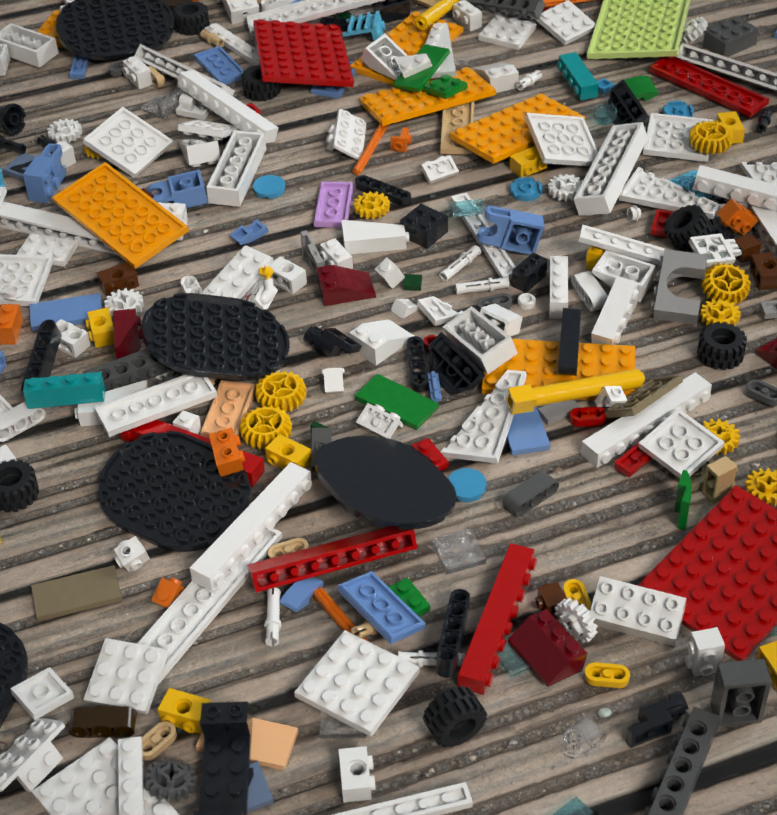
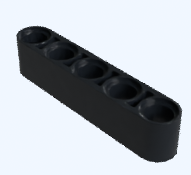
M563 308L558 375L577 376L581 309Z
M45 320L39 327L21 386L23 395L25 379L50 377L62 337L59 328L53 320Z
M456 589L451 592L439 641L436 672L444 678L454 676L457 671L470 605V594L464 589Z

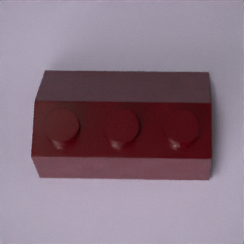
M547 609L529 616L507 641L547 687L581 672L588 654Z

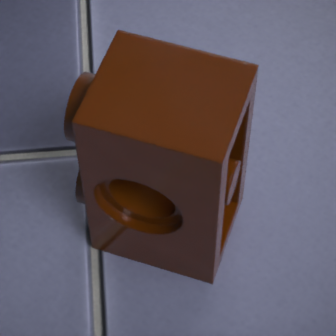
M773 253L751 254L749 269L759 290L776 289L777 259H775Z
M127 262L97 272L99 287L106 297L111 296V292L117 293L118 289L124 291L127 288L128 291L139 287L137 273Z

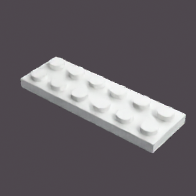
M186 374L95 407V412L107 435L111 437L217 397V391L208 377Z

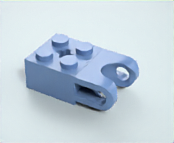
M48 144L40 156H35L23 173L29 201L48 203L66 176V166L60 165V159L63 154L60 144Z
M200 169L169 176L168 180L153 183L147 187V191L150 193L153 190L159 191V193L153 194L154 197L152 198L157 203L186 204V209L208 203Z
M495 206L486 207L484 212L487 221L494 223V225L491 227H481L478 230L476 237L480 243L529 255L536 252L545 228L543 216Z

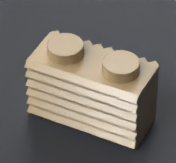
M727 456L706 465L702 493L713 504L722 500L735 485V475L738 468L735 462L731 461Z

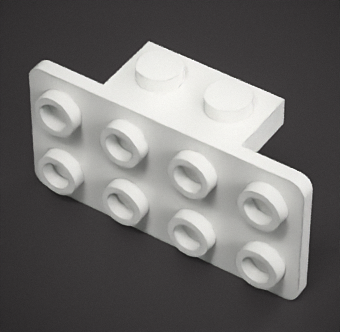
M339 109L337 120L327 130L329 134L326 138V149L333 151L335 148L359 160L364 148L366 122L350 114L348 111Z
M46 718L36 719L31 723L30 728L23 735L17 737L14 744L0 755V792L15 778L26 791L32 792L63 759L51 743L65 727L62 721Z

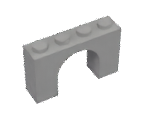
M664 250V256L659 258L661 271L657 270L656 281H659V284L654 287L653 293L656 301H652L651 312H654L653 319L697 325L701 300L675 296L669 291L667 285L678 277L704 279L708 255Z

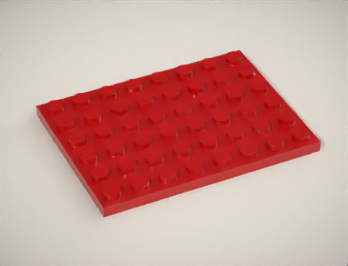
M264 19L253 20L262 82L340 87L354 86L340 26L336 24L323 25L321 23L309 24L307 22H280L278 20L265 21Z
M735 485L637 586L686 598V607L681 624L693 632L718 627L725 644L724 653L736 661H745L777 625V509Z

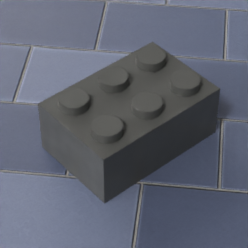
M738 16L706 30L703 47L715 54L730 57L756 45L758 28Z
M764 659L718 663L710 705L713 714L721 716L719 726L762 722L771 686L770 675Z

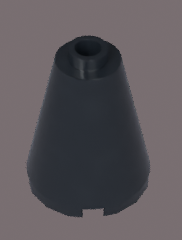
M11 103L0 106L1 131L10 135H16L23 130L26 114L20 105Z

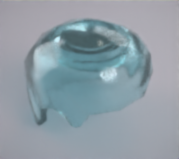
M612 103L610 105H599L593 113L595 121L604 126L610 125L617 118V107Z

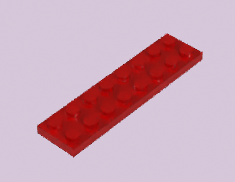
M663 57L649 68V72L748 117H752L769 104V98L676 57Z

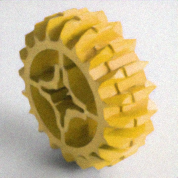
M702 121L693 125L689 132V144H691V148H695V151H700V154L720 155L721 152L725 153L726 150H729L733 143V131L726 124L722 125L721 122Z
M718 262L716 265H711L705 271V277L702 279L701 284L703 294H707V299L712 298L715 301H718L719 298L723 301L728 299V303L740 304L747 298L750 291L749 275L745 274V270H739V266L734 267L733 263L727 265L724 262L721 265Z
M286 370L284 372L277 371V373L271 372L269 376L265 375L263 379H259V383L256 384L255 396L259 406L262 408L264 405L266 407L272 405L274 408L280 407V410L292 413L293 409H298L299 405H303L306 397V386L303 379L299 377V374L294 375L293 371L287 373Z
M264 405L263 408L256 407V410L250 409L249 413H245L239 428L241 438L245 441L246 445H250L252 449L257 447L260 451L262 448H266L278 434L287 438L291 437L292 423L285 410H280V407L274 408L272 405L270 407Z

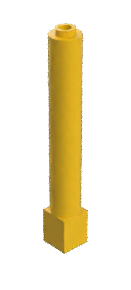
M459 0L438 1L416 17L415 25L418 29L425 30L451 11L453 4L459 2Z
M639 369L533 388L531 384L508 388L506 402L512 415L531 412L537 406L597 396L604 386H621L623 391L641 388L645 382V376Z

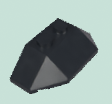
M624 79L610 89L606 111L616 125L639 123L649 117Z
M441 332L429 344L430 373L431 371L438 373L440 383L451 395L473 390L486 376L444 333Z

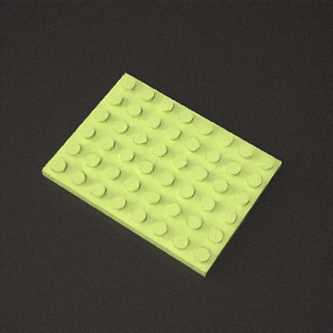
M603 0L587 51V59L678 56L691 0Z

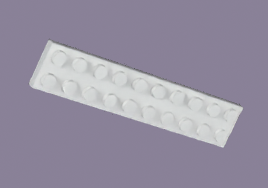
M304 0L246 16L250 34L255 36L253 20L264 19L265 21L278 20L280 22L292 21L294 23H302L386 0Z
M245 245L201 294L241 299L261 277L259 268H264V266L270 267L274 263L273 257ZM175 370L150 379L154 381L157 379L162 380L163 375L166 377L169 376V373L173 375Z
M274 528L269 531L262 541L256 544L249 555L243 558L237 565V568L230 572L224 579V582L217 586L213 592L191 581L137 643L164 648L169 652L159 683L249 578L247 565L263 561L268 555L269 548L282 539L281 531Z

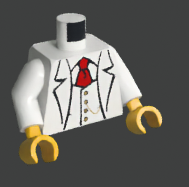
M264 266V268H259V274L265 276V279L255 283L241 299L255 303V306L262 310H267L278 290L273 285V279L270 278L273 274V269L269 266Z

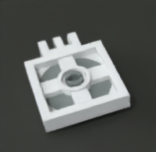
M721 233L690 237L688 241L694 253L708 255L706 267L716 265L718 262L721 265L724 262L727 265L734 264L735 257L742 254L734 239L725 240Z

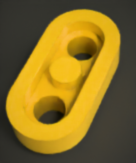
M577 579L566 581L563 586L566 598H571L572 601L576 599L579 605L583 604L590 611L591 601L584 584Z
M593 662L586 666L584 678L592 686L623 688L629 683L630 671L627 667L620 664Z

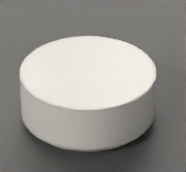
M530 293L519 295L518 306L520 308L528 310L535 307L536 298Z

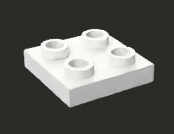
M182 93L179 98V106L176 108V115L205 120L212 110L189 94Z

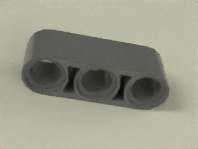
M540 471L509 491L504 496L502 503L516 516L520 517L555 494L559 488V483L545 471Z

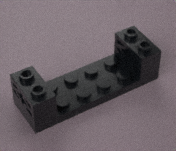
M248 701L202 703L200 725L204 735L200 801L199 811H193V815H248L253 725Z

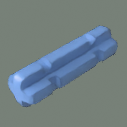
M431 371L428 374L430 398L438 403L442 400L439 375L435 371Z

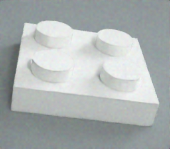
M50 667L10 688L14 698L34 720L74 699L71 689Z

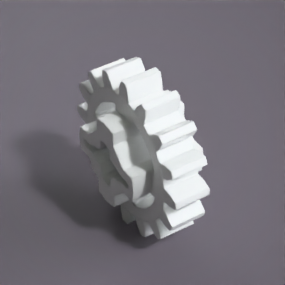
M697 17L685 24L681 39L682 43L693 42L703 35V31L708 27L705 18Z
M66 118L64 121L59 119V122L54 121V125L50 124V128H47L49 139H54L57 143L64 140L71 143V141H76V138H80L82 134L81 124L78 121L74 122L73 119L68 120Z
M559 174V177L554 176L548 183L549 195H553L552 198L558 197V201L564 200L567 202V199L574 201L573 199L583 180H580V177L574 178V175L565 174V176Z
M127 288L124 291L118 289L117 293L111 292V296H107V300L104 301L105 308L109 307L111 317L114 316L115 310L136 308L137 313L142 312V307H144L142 295L139 294V291L134 293V289L127 291Z
M571 598L563 599L557 604L555 616L559 618L558 622L563 625L571 636H574L576 641L580 639L582 643L585 641L589 642L595 637L598 626L593 623L595 618L590 617V611L583 604L579 605L576 599L572 601Z

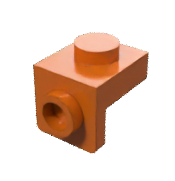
M403 127L400 137L391 136V151L407 152L408 144H411L412 141L409 128Z
M170 577V580L161 578L151 601L169 608L179 596L180 591L185 589V587L181 586L182 581Z

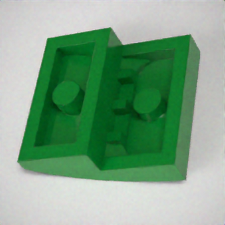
M636 76L624 80L637 99L643 97L644 101H647L659 95L649 76Z
M683 470L678 483L674 512L680 513L677 528L686 530L692 495L691 479L686 470Z

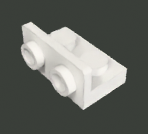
M451 155L441 156L431 162L426 161L421 165L419 171L420 175L424 174L429 184L452 177L459 172Z
M367 403L356 421L359 426L388 439L392 437L397 427L402 428L404 426L400 421L401 417L393 412L389 414L380 405L375 404L373 406Z

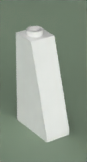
M341 220L344 248L349 254L406 249V242H409V232H405L404 225Z
M147 380L106 391L104 402L78 404V408L74 409L75 418L79 419L80 426L102 425L95 412V407L147 389Z

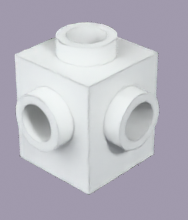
M136 536L122 541L114 549L117 554L115 557L117 564L120 568L125 567L128 572L139 569L143 563L150 560L142 543Z

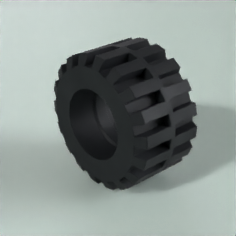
M188 1L180 3L172 9L174 30L177 33L185 35L200 34L205 27L210 25L208 8L203 3Z
M254 65L243 71L241 75L243 93L248 99L267 101L280 94V83L262 82L259 65Z
M694 204L674 211L664 225L666 236L677 250L682 251L692 250L688 242L690 237L709 235L712 232L711 221L701 207Z
M715 322L714 324H708L699 335L698 358L701 359L702 363H706V366L714 367L717 370L733 369L734 366H739L743 362L747 344L745 332L731 323Z
M11 459L7 462L6 460L2 461L0 464V511L17 512L19 509H26L27 505L33 504V500H36L37 494H39L35 471L29 463H23V460L15 461Z
M464 686L451 688L435 697L428 704L423 715L424 723L439 746L445 748L454 747L470 740L483 728L487 720V712L474 692L469 687L465 688Z

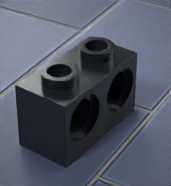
M534 252L512 270V287L527 293L547 276L548 259Z

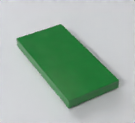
M424 44L417 54L426 53L432 63V67L405 79L401 73L393 83L394 88L420 93L424 85L427 84L450 54L449 48Z
M376 374L355 394L356 401L367 405V403L373 406L378 404L385 409V412L389 414L393 412L400 416V421L415 430H418L439 408V403L379 374Z

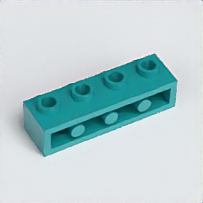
M576 52L559 55L557 68L563 74V78L567 80L568 85L574 90V94L580 100L598 97L599 84Z
M102 372L25 379L23 388L28 409L104 402L106 391Z

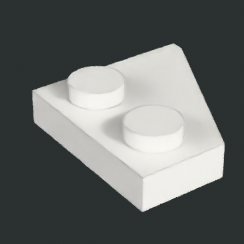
M426 53L394 58L404 79L432 67V63Z
M434 296L419 299L417 302V306L434 326L448 323L464 312L462 310L460 312L452 310V305L442 302Z

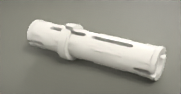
M473 245L468 251L461 253L457 260L440 272V278L447 282L463 267L470 265L472 260L481 254V249L477 245Z
M508 277L455 283L457 295L487 290L493 292L495 289L510 287Z
M272 588L267 590V619L264 622V627L266 630L265 643L268 646H272V639H274V646L279 644L281 591L278 588H274V595H272Z
M418 650V652L398 651V657L418 665L420 668L423 666H436L437 653L423 652V650ZM460 653L457 667L462 666L465 653Z

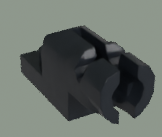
M311 326L303 337V341L309 345L314 344L313 347L316 350H319L328 357L339 356L342 351L347 354L359 352L362 345L336 328H324L322 330L316 326Z
M680 691L668 694L669 699L664 698V696L659 697V699L639 707V722L627 729L626 742L630 748L672 732L673 721L687 714L686 710L688 709L685 697Z

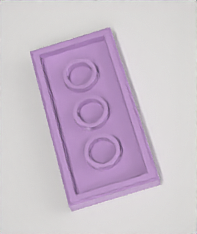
M321 182L314 227L342 228L341 220H349L354 182Z

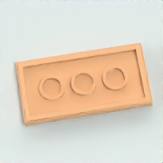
M220 380L217 388V397L211 403L200 435L210 438V433L232 427L234 435L238 434L240 438V422L244 418V414L250 411L255 397L256 384Z
M252 718L250 763L258 761L261 766L284 771L298 735V728ZM203 732L196 745V750L199 752H203L204 748Z

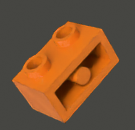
M732 198L717 212L721 218L719 221L725 227L729 226L736 234L739 232L745 235L759 221L749 209Z
M1 304L0 344L17 343L23 323L19 304Z
M232 427L210 433L209 437L220 477L244 470L242 462H245L243 450L238 449V446H241L238 434L234 435Z

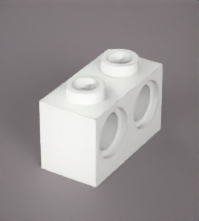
M62 319L56 322L62 334L58 347L59 350L76 358L90 346L88 332L84 329H80Z

